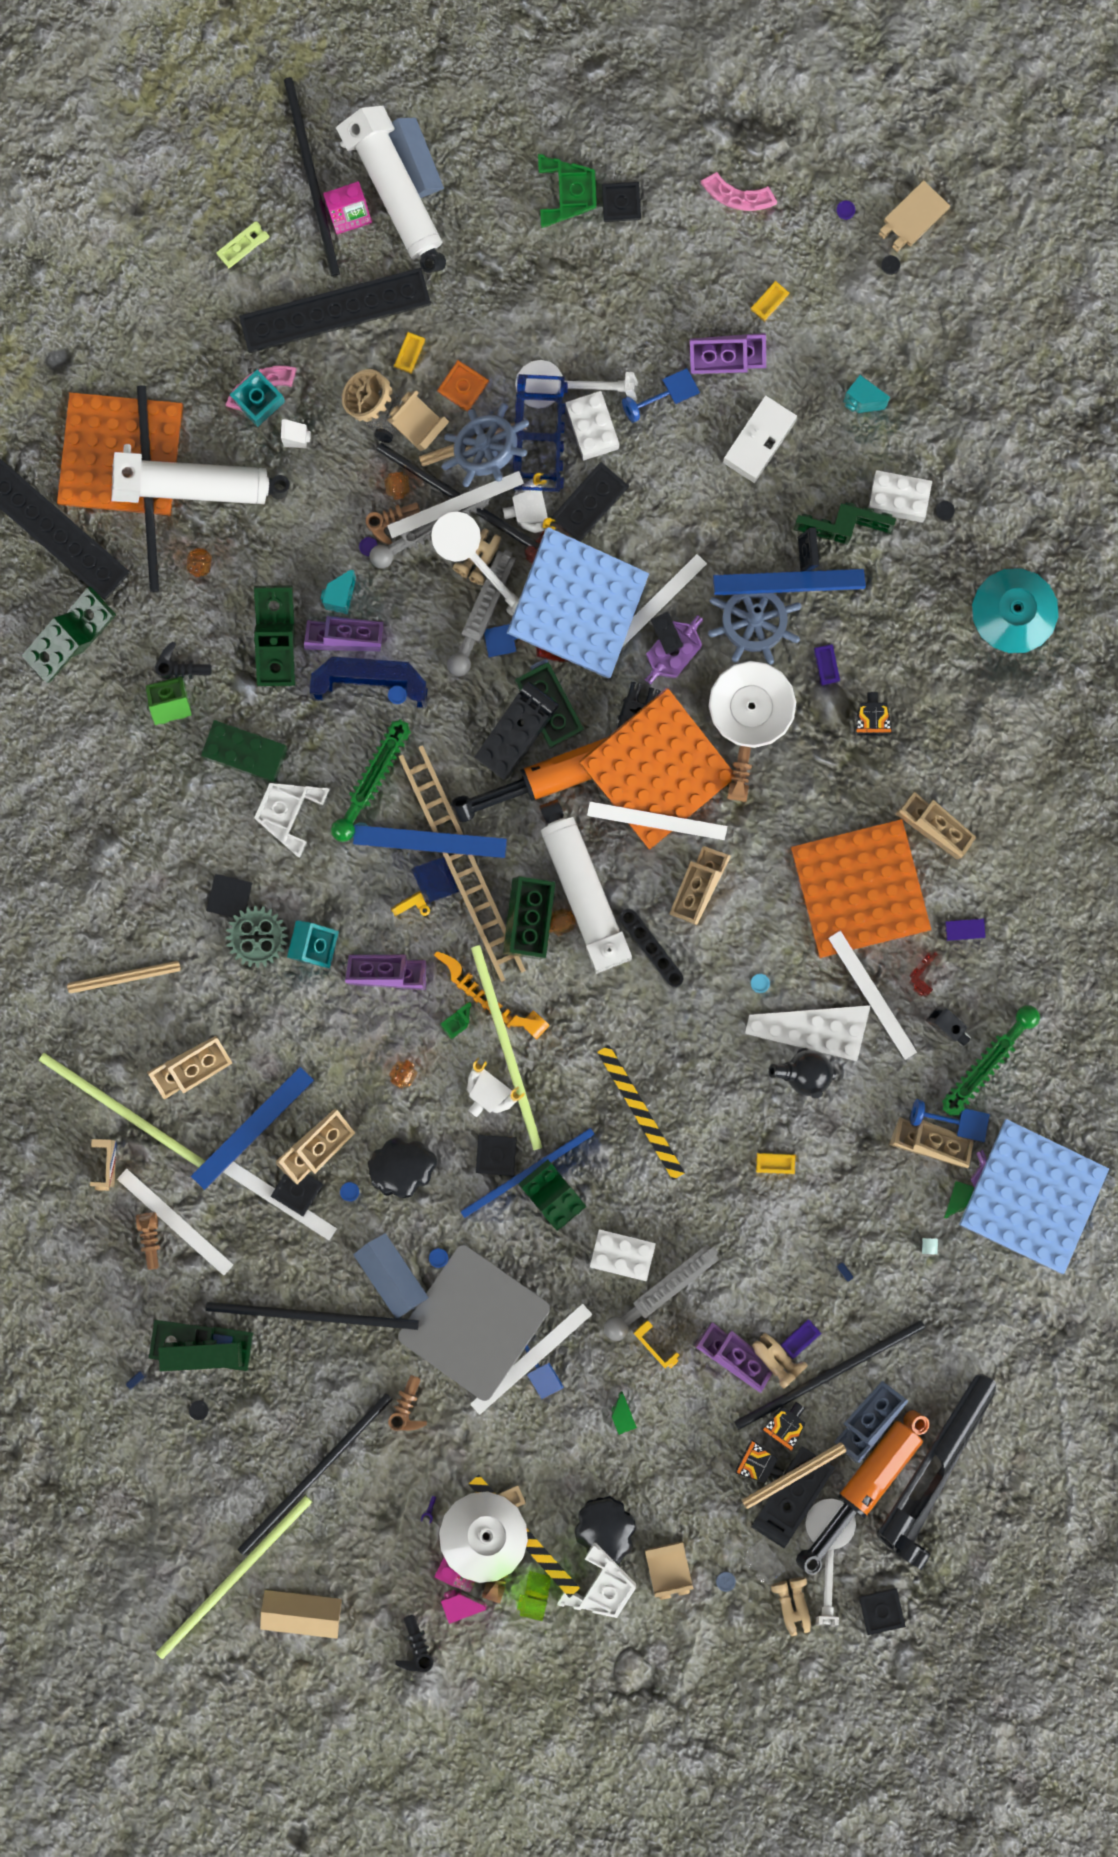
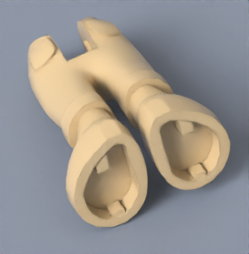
M484 528L480 532L481 539L476 554L479 556L480 553H483L481 559L488 566L499 548L501 536L495 534L490 544H488L485 540L489 530ZM470 558L464 560V563H455L452 569L460 576L467 578L472 566H474V562ZM477 566L469 576V580L478 585H483L486 580L482 571Z
M763 1333L760 1336V1341H755L752 1344L755 1354L771 1370L775 1377L778 1376L779 1384L783 1389L808 1366L804 1361L797 1364L793 1363L781 1345L767 1333Z
M806 1577L789 1580L796 1611L793 1610L787 1581H780L771 1585L772 1592L778 1593L780 1596L779 1601L781 1603L783 1619L791 1637L797 1635L794 1623L797 1621L802 1622L801 1625L804 1633L810 1632V1615L804 1598V1592H802V1588L807 1584Z

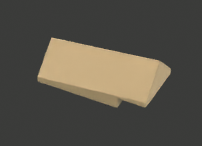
M916 792L895 813V815L955 859L962 858L976 839L975 835L937 802L932 800L928 804Z
M703 846L697 862L691 861L669 915L697 926L731 856Z
M214 1036L147 1073L165 1100L179 1090L184 1094L231 1065L232 1061L217 1036Z
M334 1109L277 1159L276 1165L294 1183L298 1184L310 1171L315 1174L355 1132L338 1110Z
M899 1117L889 1145L961 1168H968L974 1140L958 1137L957 1133L922 1120L920 1125L913 1126L909 1120Z
M265 1590L261 1609L260 1630L338 1639L342 1599Z

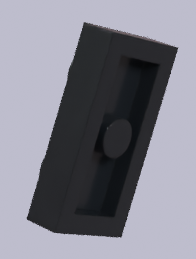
M669 612L651 619L667 655L684 647Z

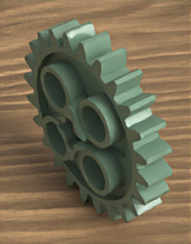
M254 906V911L247 907V913L244 914L240 910V917L233 916L236 922H229L232 929H226V931L231 933V936H227L225 939L231 940V943L227 944V947H233L230 954H237L235 960L241 957L242 965L248 961L249 967L255 963L256 967L259 968V964L262 962L266 967V961L269 960L273 964L272 957L275 956L279 959L280 956L277 952H284L281 945H287V943L282 940L288 937V935L282 934V931L287 928L280 926L283 920H276L278 914L271 916L272 909L266 913L264 906L261 908V911H258L257 906ZM245 922H249L252 925V930L249 933H244L241 930V925ZM263 922L271 924L272 928L269 932L261 930L260 925ZM256 931L259 935H274V938H261L259 942H255L254 939H240L239 937L254 935ZM246 941L251 942L253 945V949L250 952L242 950V944ZM264 941H269L272 944V949L268 952L261 949V944Z

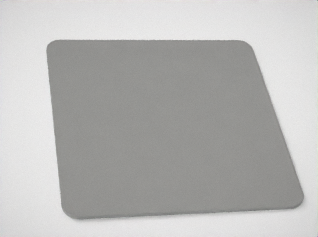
M462 1245L456 1249L426 1294L429 1298L419 1304L410 1316L409 1320H419L418 1330L401 1329L398 1339L403 1345L480 1400L487 1401L497 1390L550 1312V1305L469 1247Z

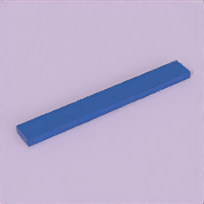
M864 569L713 575L714 595L865 589L866 587Z
M355 825L353 844L505 858L507 839Z
M299 1067L191 1177L206 1190L314 1080Z
M589 1128L463 1209L461 1214L466 1218L516 1186L547 1159L553 1162L595 1135L594 1132Z

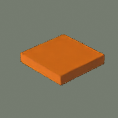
M457 360L437 392L468 412L488 385L489 380Z

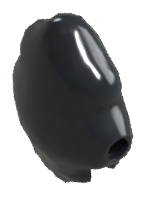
M393 1138L386 1141L383 1148L375 1150L368 1161L372 1186L380 1190L385 1196L394 1194L401 1199L412 1197L419 1186L427 1185L431 1180L432 1172L437 1166L436 1155L426 1149L421 1142L412 1141L407 1143L401 1138Z
M611 1496L588 1500L578 1514L580 1522L575 1527L576 1541L586 1547L587 1553L593 1543H597L619 1565L625 1555L631 1552L633 1548L631 1536L636 1531L634 1517L624 1510V1504L621 1501L615 1500Z

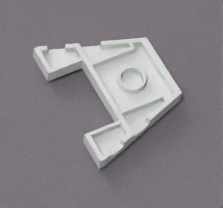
M269 783L254 818L300 858L307 842L290 835L289 832L304 798L324 805L330 789Z
M594 1542L585 1560L602 1569L584 1597L574 1593L569 1598L563 1592L557 1601V1605L563 1607L568 1605L577 1610L587 1609L593 1611L592 1613L617 1618L636 1589V1583Z

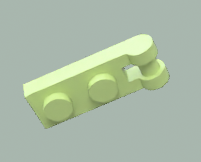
M256 221L216 252V254L229 269L259 244L265 242L269 235L266 231L263 232L261 225ZM252 233L257 235L255 239L251 237Z

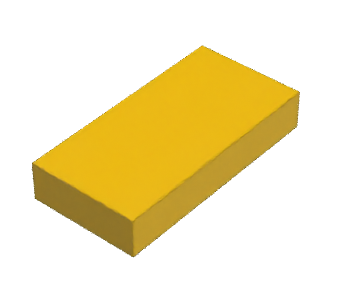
M775 281L750 310L765 322L790 293Z
M407 332L394 368L412 374L425 343V338Z
M756 1153V1172L795 1174V1155Z

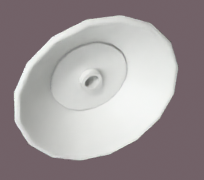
M747 661L735 664L720 674L711 688L709 710L712 722L723 737L736 745L755 748L771 744L786 733L794 720L796 699L793 687L781 671L768 663ZM753 703L755 708L749 709L748 704Z
M490 1492L470 1493L457 1500L444 1515L439 1531L441 1552L449 1567L461 1577L479 1583L497 1581L512 1573L523 1559L528 1542L526 1523L518 1508L505 1497ZM484 1533H488V1540L483 1539Z

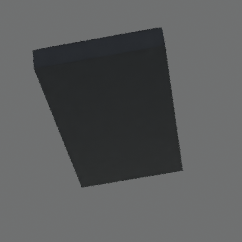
M600 462L551 518L555 519L554 522L572 538L581 542L627 491L629 485Z

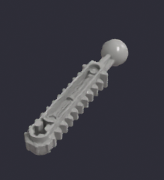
M490 498L461 509L458 512L469 516L471 512L476 514L477 508L483 510L485 506L489 505ZM437 520L403 533L401 535L402 538L389 546H375L369 555L371 564L376 568L383 569L391 564L394 555L407 547L419 549V543L425 545L424 540L431 541L433 525Z
M506 549L504 553L498 551L491 567V571L504 585H506L517 559L512 557L513 552ZM488 578L484 582L463 629L462 637L465 638L459 652L451 655L447 661V669L454 676H464L469 672L471 668V661L469 659L471 650L475 642L480 643L501 596V593Z
M708 1244L702 1247L634 1301L635 1307L625 1315L609 1318L604 1325L606 1337L612 1341L624 1339L628 1333V1326L642 1315L644 1318L648 1317L717 1262L719 1258L716 1255L719 1252L714 1246L710 1248Z

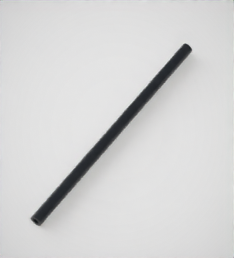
M285 78V89L331 276H338L340 271L293 78Z
M140 385L137 386L141 460L151 461L146 386ZM144 497L150 592L155 593L159 592L154 501L153 497Z
M380 443L376 451L451 499L462 495L385 444ZM477 508L476 515L537 553L540 546L538 542L485 508L483 510Z
M216 1302L206 1303L207 1312L418 1330L419 1320Z
M919 1320L734 1421L737 1429H742L925 1329L923 1322Z
M387 1393L382 1396L241 1544L237 1550L243 1556L393 1400Z

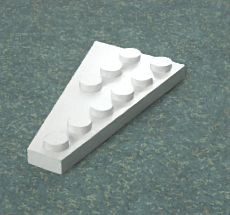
M871 1005L749 1015L745 1034L799 1048H808V1050H815L823 1054L857 1062Z

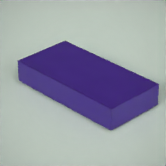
M833 644L815 647L814 653L821 686L840 682Z
M984 919L945 922L947 941L986 938Z
M807 1319L780 1345L794 1359L822 1333Z

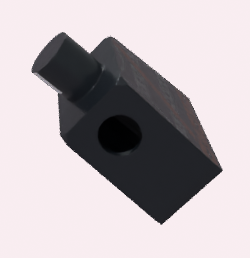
M937 1006L925 1020L949 1041H958L965 1046L971 1039L965 1033L967 1026L946 1007Z

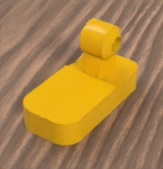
M424 889L390 908L394 916L399 915L414 905L417 906L421 915L426 916L430 913V908L424 901L428 897Z

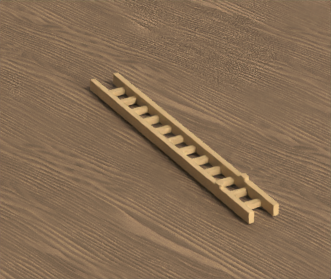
M423 745L418 748L425 763L416 765L411 770L403 754L398 756L432 832L438 833L436 826L452 820L457 831L454 834L463 835ZM428 768L433 781L417 787L412 775ZM436 785L441 798L425 804L420 792ZM444 803L449 815L433 822L428 809ZM442 853L500 981L506 980L499 965L515 958L520 972H525L526 970L519 956L508 955L499 960H496L491 948L504 942L506 927L473 855H468L473 867L457 874L452 861L464 855L453 854L449 856L448 853ZM475 872L480 885L465 891L459 878ZM483 889L488 902L473 908L468 895ZM491 906L496 919L480 925L475 913ZM499 923L504 936L488 943L483 930Z

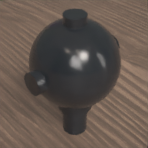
M808 1048L799 1049L790 1062L782 1065L771 1064L768 1071L771 1078H782L788 1081L796 1092L804 1096H812V1098H820L836 1077V1071L833 1069L830 1060L821 1052L808 1050Z

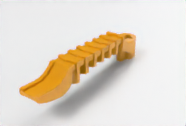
M436 952L434 957L449 968L451 981L456 984L457 988L462 989L467 996H471L476 1003H480L481 1007L487 1009L491 1014L487 999L485 1001L482 999L485 995L484 990L481 989L477 994L473 992L479 984L474 981L469 987L465 986L473 975L468 972L460 981L457 980L462 974L461 964L444 953ZM498 1002L499 1008L501 1009L503 1006ZM508 1008L502 1013V1018L507 1028L523 1027L536 1040L550 1026L534 1010L526 1018L518 1017L516 1014L512 1018L510 1016L511 1011Z

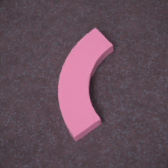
M718 172L700 182L715 200L733 209L756 211L777 204V200L769 186L759 190H738L726 183Z
M272 366L259 369V371L273 386L292 387L297 368ZM249 374L244 380H242L239 384H237L236 387L233 389V391H234L239 385H241L251 374ZM229 396L226 407L242 411L231 396Z

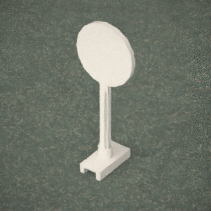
M537 360L523 366L517 374L515 386L516 393L523 403L529 407L540 409L554 404L562 395L563 389L618 390V392H625L627 397L637 401L634 388L638 386V381L633 372H626L625 380H618V382L564 381L563 375L557 366L549 361Z
M458 511L441 516L433 525L431 533L432 545L437 554L446 560L454 562L470 558L506 598L505 601L509 604L506 611L513 616L520 597L511 593L476 554L481 536L480 529L475 520L469 515Z
M832 1498L824 1499L811 1507L807 1513L805 1525L807 1534L813 1543L844 1505L842 1501ZM855 1516L825 1554L824 1607H822V1615L816 1617V1626L827 1624L835 1627L839 1625V1617L833 1616L834 1608L832 1607L834 1549L843 1547L854 1536L856 1528Z

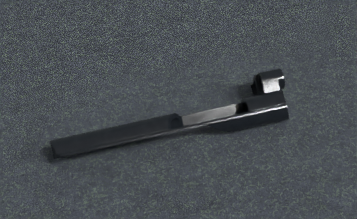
M984 1374L975 1375L877 1533L879 1539L886 1546L921 1571L929 1560L931 1553L916 1544L915 1540L967 1441L982 1419L996 1392L995 1381ZM937 1456L940 1460L941 1468L922 1498L916 1501L909 1498L911 1492L933 1457Z

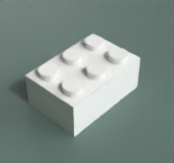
M601 391L565 402V409L583 461L619 449V441Z
M876 470L868 508L873 509L878 514L885 512L893 515L892 517L923 523L926 518L932 481Z
M599 1229L590 1267L647 1281L656 1243Z

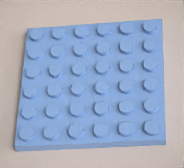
M548 527L544 532L507 634L601 676L611 678L649 573Z
M1005 1119L959 1225L1060 1274H1064L1109 1168Z

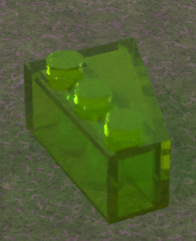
M529 1571L524 1595H519L517 1610L520 1611L519 1616L543 1621L552 1579L550 1576Z

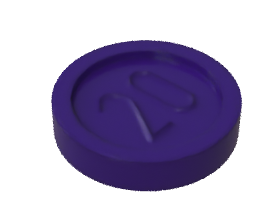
M846 200L840 202L836 209L838 217L843 220L851 219L855 214L854 204Z
M366 537L359 544L360 552L364 556L369 557L371 550L378 543L374 538Z

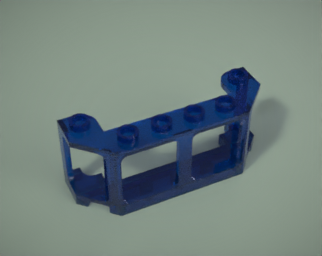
M519 374L517 377L515 424L521 422L524 418L525 400L555 401L557 403L555 433L524 432L523 429L516 432V448L522 449L524 440L551 441L555 443L554 473L544 474L540 477L541 480H553L555 488L524 487L519 485L513 488V491L559 493L560 489L564 487V477H560L559 471H563V460H560V452L564 451V441H561V433H564L565 422H561L562 414H565V403H562V398L568 389V382L564 381L565 376ZM526 379L559 380L558 392L556 394L525 392ZM513 455V473L519 471L522 479H533L536 473H523L521 471L522 456Z
M331 657L311 674L310 695L313 701H322V696L327 691L333 693V683L381 687L401 685L406 688L408 698L412 701H417V708L427 709L428 688L426 687V681L409 662Z

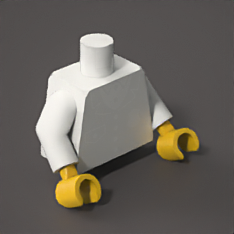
M536 473L533 479L524 483L512 497L513 506L503 508L505 519L516 517L517 525L532 533L545 531L548 527L553 530L556 528L550 526V523L555 521V519L547 517L541 486H538L539 484L544 485L547 483V480L540 481V477L544 473Z
M477 1058L473 1063V1069L468 1077L467 1091L470 1094L469 1097L475 1101L468 1110L474 1116L478 1117L483 1109L489 1113H499L508 1110L525 1095L524 1093L521 1095L516 1093L519 1087L511 1090L484 1069L487 1064L486 1061L483 1065H479V1058Z

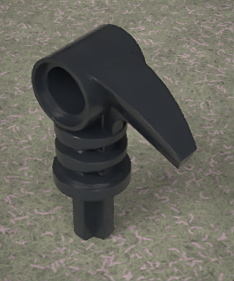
M171 642L165 647L158 662L155 664V671L162 679H169L173 675L176 678L179 675H182V678L188 675L189 679H193L194 675L210 676L212 674V666L210 664H194L193 660H189L188 664H185V661H182V664H179L178 661H172L171 655L176 646L175 642ZM163 665H168L169 671L165 674L160 673V668Z
M414 1614L404 1617L409 1633L406 1640L412 1642L410 1647H414L412 1651L414 1658L413 1660H395V1665L409 1671L427 1672L433 1667L434 1657L431 1653L427 1652L429 1648L428 1645L425 1646L427 1640L422 1638L425 1631H420ZM420 1658H429L430 1665L427 1667L422 1666L419 1662Z

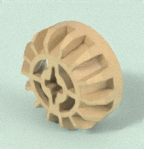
M365 369L353 375L346 383L342 393V405L345 411L358 421L364 420L369 422L372 420V417L375 419L379 418V412H386L387 410L385 404L391 403L389 395H392V388L390 387L389 380L373 369ZM380 389L382 390V396H381V397H380V395L378 394Z

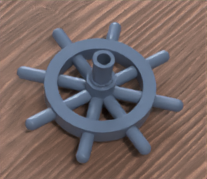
M506 403L500 405L496 415L478 417L476 411L470 409L468 414L471 421L460 430L458 435L449 433L444 435L446 441L455 442V457L444 462L441 467L443 470H448L459 464L467 472L462 483L464 487H469L474 475L483 476L493 473L495 480L500 482L502 480L500 469L511 460L513 455L522 457L527 455L525 449L516 448V432L526 428L529 425V421L522 420L511 426L503 418L508 408ZM490 427L487 434H485L483 429ZM498 428H501V429L504 430V431H502V432H500V433H498V434L495 435V433H496V431H497ZM475 433L477 434L476 439L471 438ZM506 438L505 445L497 444ZM466 445L474 446L469 450L465 451ZM476 455L472 463L466 460ZM483 457L487 458V462L481 463Z
M774 593L734 594L728 602H724L716 597L710 598V603L723 609L724 612L722 617L723 626L710 630L708 635L709 637L726 634L728 639L737 646L732 656L733 662L739 661L744 650L749 652L763 651L766 662L772 665L774 658L770 648L775 646L782 637L794 643L800 641L799 636L786 631L787 614L800 610V603L784 606L780 598ZM751 598H757L761 600L759 604L753 605ZM744 601L748 612L735 606L739 602ZM767 603L775 608V610L763 613ZM731 613L744 620L731 623ZM779 617V627L766 620ZM747 627L742 637L735 632L737 629ZM762 628L774 634L766 639ZM753 631H755L758 641H749Z

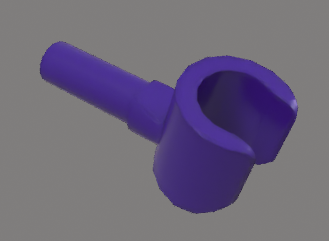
M431 1497L427 1511L423 1512L421 1516V1521H423L425 1515L430 1516L429 1524L432 1522V1511L437 1497Z

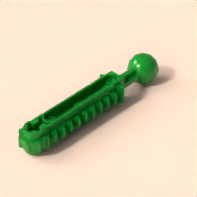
M402 719L391 722L392 724L387 728L389 734L384 733L386 740H380L382 747L377 746L378 753L372 754L375 759L369 760L371 766H365L367 773H361L363 780L358 779L359 786H353L356 792L349 793L352 798L351 805L345 816L335 820L332 824L331 835L336 841L347 842L354 836L355 827L353 823L361 809L364 810L365 806L371 807L369 799H375L372 794L378 793L376 787H382L380 780H386L384 773H390L388 767L394 766L391 761L397 760L395 754L401 753L399 747H404L403 741H408L411 731L409 724L402 721ZM400 728H402V730H403L404 733H403V734H402V733H399V734H398V736H397L398 742H397V740L395 739L396 734H397L395 729H398V730H399Z
M1025 1005L1018 1009L1016 1013L1017 1022L1002 1037L997 1035L995 1037L997 1043L993 1041L990 1043L992 1049L988 1047L985 1049L988 1054L981 1053L982 1060L976 1059L977 1066L971 1065L972 1072L966 1071L967 1078L961 1077L963 1083H956L958 1089L952 1088V1094H946L945 1099L942 1100L943 1111L949 1114V1116H958L965 1110L964 1104H970L968 1098L974 1099L973 1092H980L978 1086H985L983 1080L989 1082L988 1074L994 1076L993 1069H1000L998 1063H1005L1003 1057L1009 1059L1010 1055L1008 1052H1015L1013 1045L1023 1031L1038 1025L1040 1013L1037 1008L1032 1005ZM958 1096L960 1098L957 1102L958 1108L953 1107L950 1109L949 1101L954 1102Z

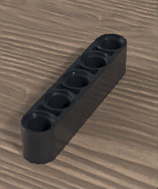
M632 909L623 910L620 915L622 926L664 982L673 989L680 987L683 983V975L637 913ZM626 913L633 915L634 920L631 923H626L623 920V916ZM636 929H643L645 936L637 938L634 934ZM654 944L657 947V951L650 954L647 952L646 946ZM660 959L667 960L668 967L666 969L658 967ZM676 974L679 976L680 982L672 984L669 981V977Z

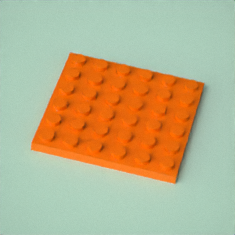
M69 392L57 499L58 505L145 513L144 497H139L138 503L111 501L114 452L123 453L124 445L130 444L131 453L141 454L137 399ZM147 400L151 461L177 462L183 404ZM153 498L154 514L171 516L173 499Z
M668 688L663 690L579 761L613 806L684 819L691 816L732 781V777H735L729 765ZM628 823L649 850L672 832L670 830Z
M902 819L791 847L819 959L838 954L828 938L839 931L842 932L852 950L931 931Z

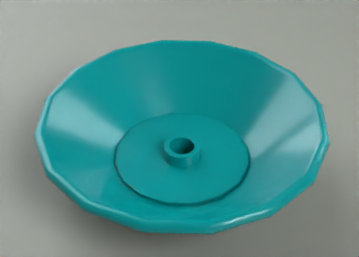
M1022 568L1003 569L990 575L977 589L972 603L973 622L980 636L993 648L1007 653H1026L1041 646L1052 635L1058 620V601L1051 586L1038 574ZM1018 605L1020 611H1015L1014 606Z

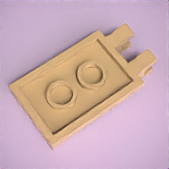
M923 180L884 219L886 225L880 229L878 235L884 240L893 231L899 237L892 246L896 252L906 243L911 247L950 209V205Z

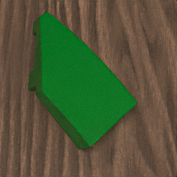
M470 1001L440 1024L451 1040L468 1027L471 1008Z
M955 1181L944 1218L947 1219L955 1213L964 1211L972 1196L973 1186Z
M623 1391L619 1393V1398L611 1409V1416L619 1435L637 1428Z

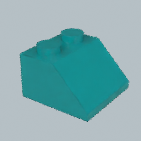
M258 369L230 394L244 414L257 427L285 403L283 395Z
M859 375L846 392L843 402L850 411L854 412L855 410L857 413L885 410L890 396Z
M349 570L327 584L326 589L322 590L321 600L325 610L348 615L356 581L353 570Z
M296 920L287 958L330 969L339 931L314 923Z

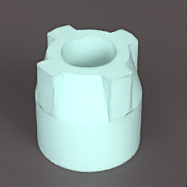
M922 1238V1254H937L938 1239Z

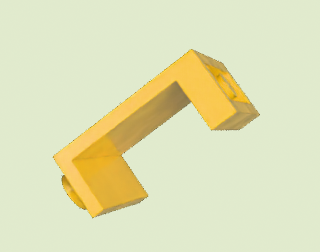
M646 1320L633 1334L664 1368L669 1367L671 1369L679 1361L677 1357L680 1355L675 1351L665 1361L659 1357L642 1338L653 1327Z

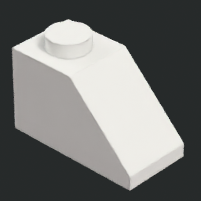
M282 419L281 440L283 446L307 448V442H310L311 431H307L308 429L305 424Z

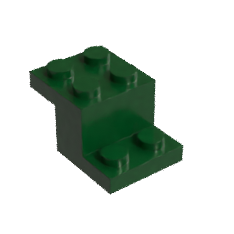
M548 1159L518 1183L556 1231L565 1226L587 1207Z

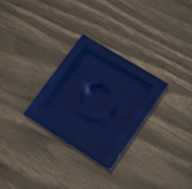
M444 857L411 869L426 904L459 892Z

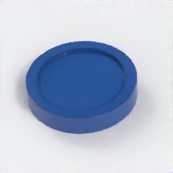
M394 685L388 691V698L394 704H401L407 698V691L401 685Z
M347 1182L342 1185L340 1195L345 1201H354L359 1196V1188L355 1183Z
M434 1249L429 1255V1261L432 1266L441 1268L447 1264L448 1254L443 1249Z

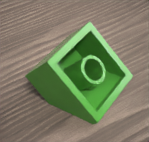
M182 676L145 686L149 709L155 725L184 719L192 715Z

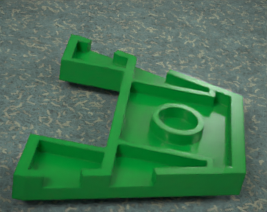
M538 154L539 173L558 172L560 208L540 209L541 228L597 208L595 169L574 163L562 162L560 159H552Z

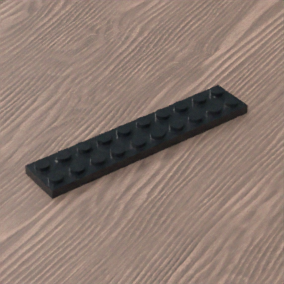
M417 268L243 314L239 318L248 352L252 353L430 306L431 302L422 269Z
M0 459V510L86 585L92 587L102 599L106 600L130 574V571Z

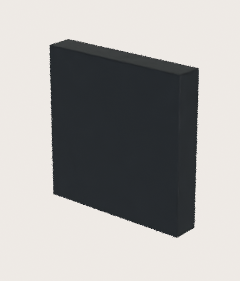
M639 182L602 184L604 222L641 220Z
M809 528L797 537L801 572L812 571L819 566L816 528Z
M215 874L206 911L234 918V915L240 917V910L244 914L246 913L253 883Z
M478 1135L476 1173L514 1176L517 1137Z
M284 1174L270 1197L304 1217L324 1184L309 1174L296 1184Z
M897 1588L859 1596L867 1635L906 1627Z

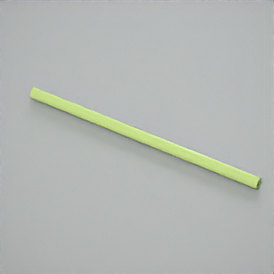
M480 945L471 948L514 1089L519 1087L516 1093L518 1095L525 1094L518 1102L533 1150L543 1148L484 956Z
M46 1053L41 1055L40 1062L198 1168L205 1162L204 1159Z
M305 1495L157 1650L156 1654L161 1659L180 1642L312 1503L308 1496Z

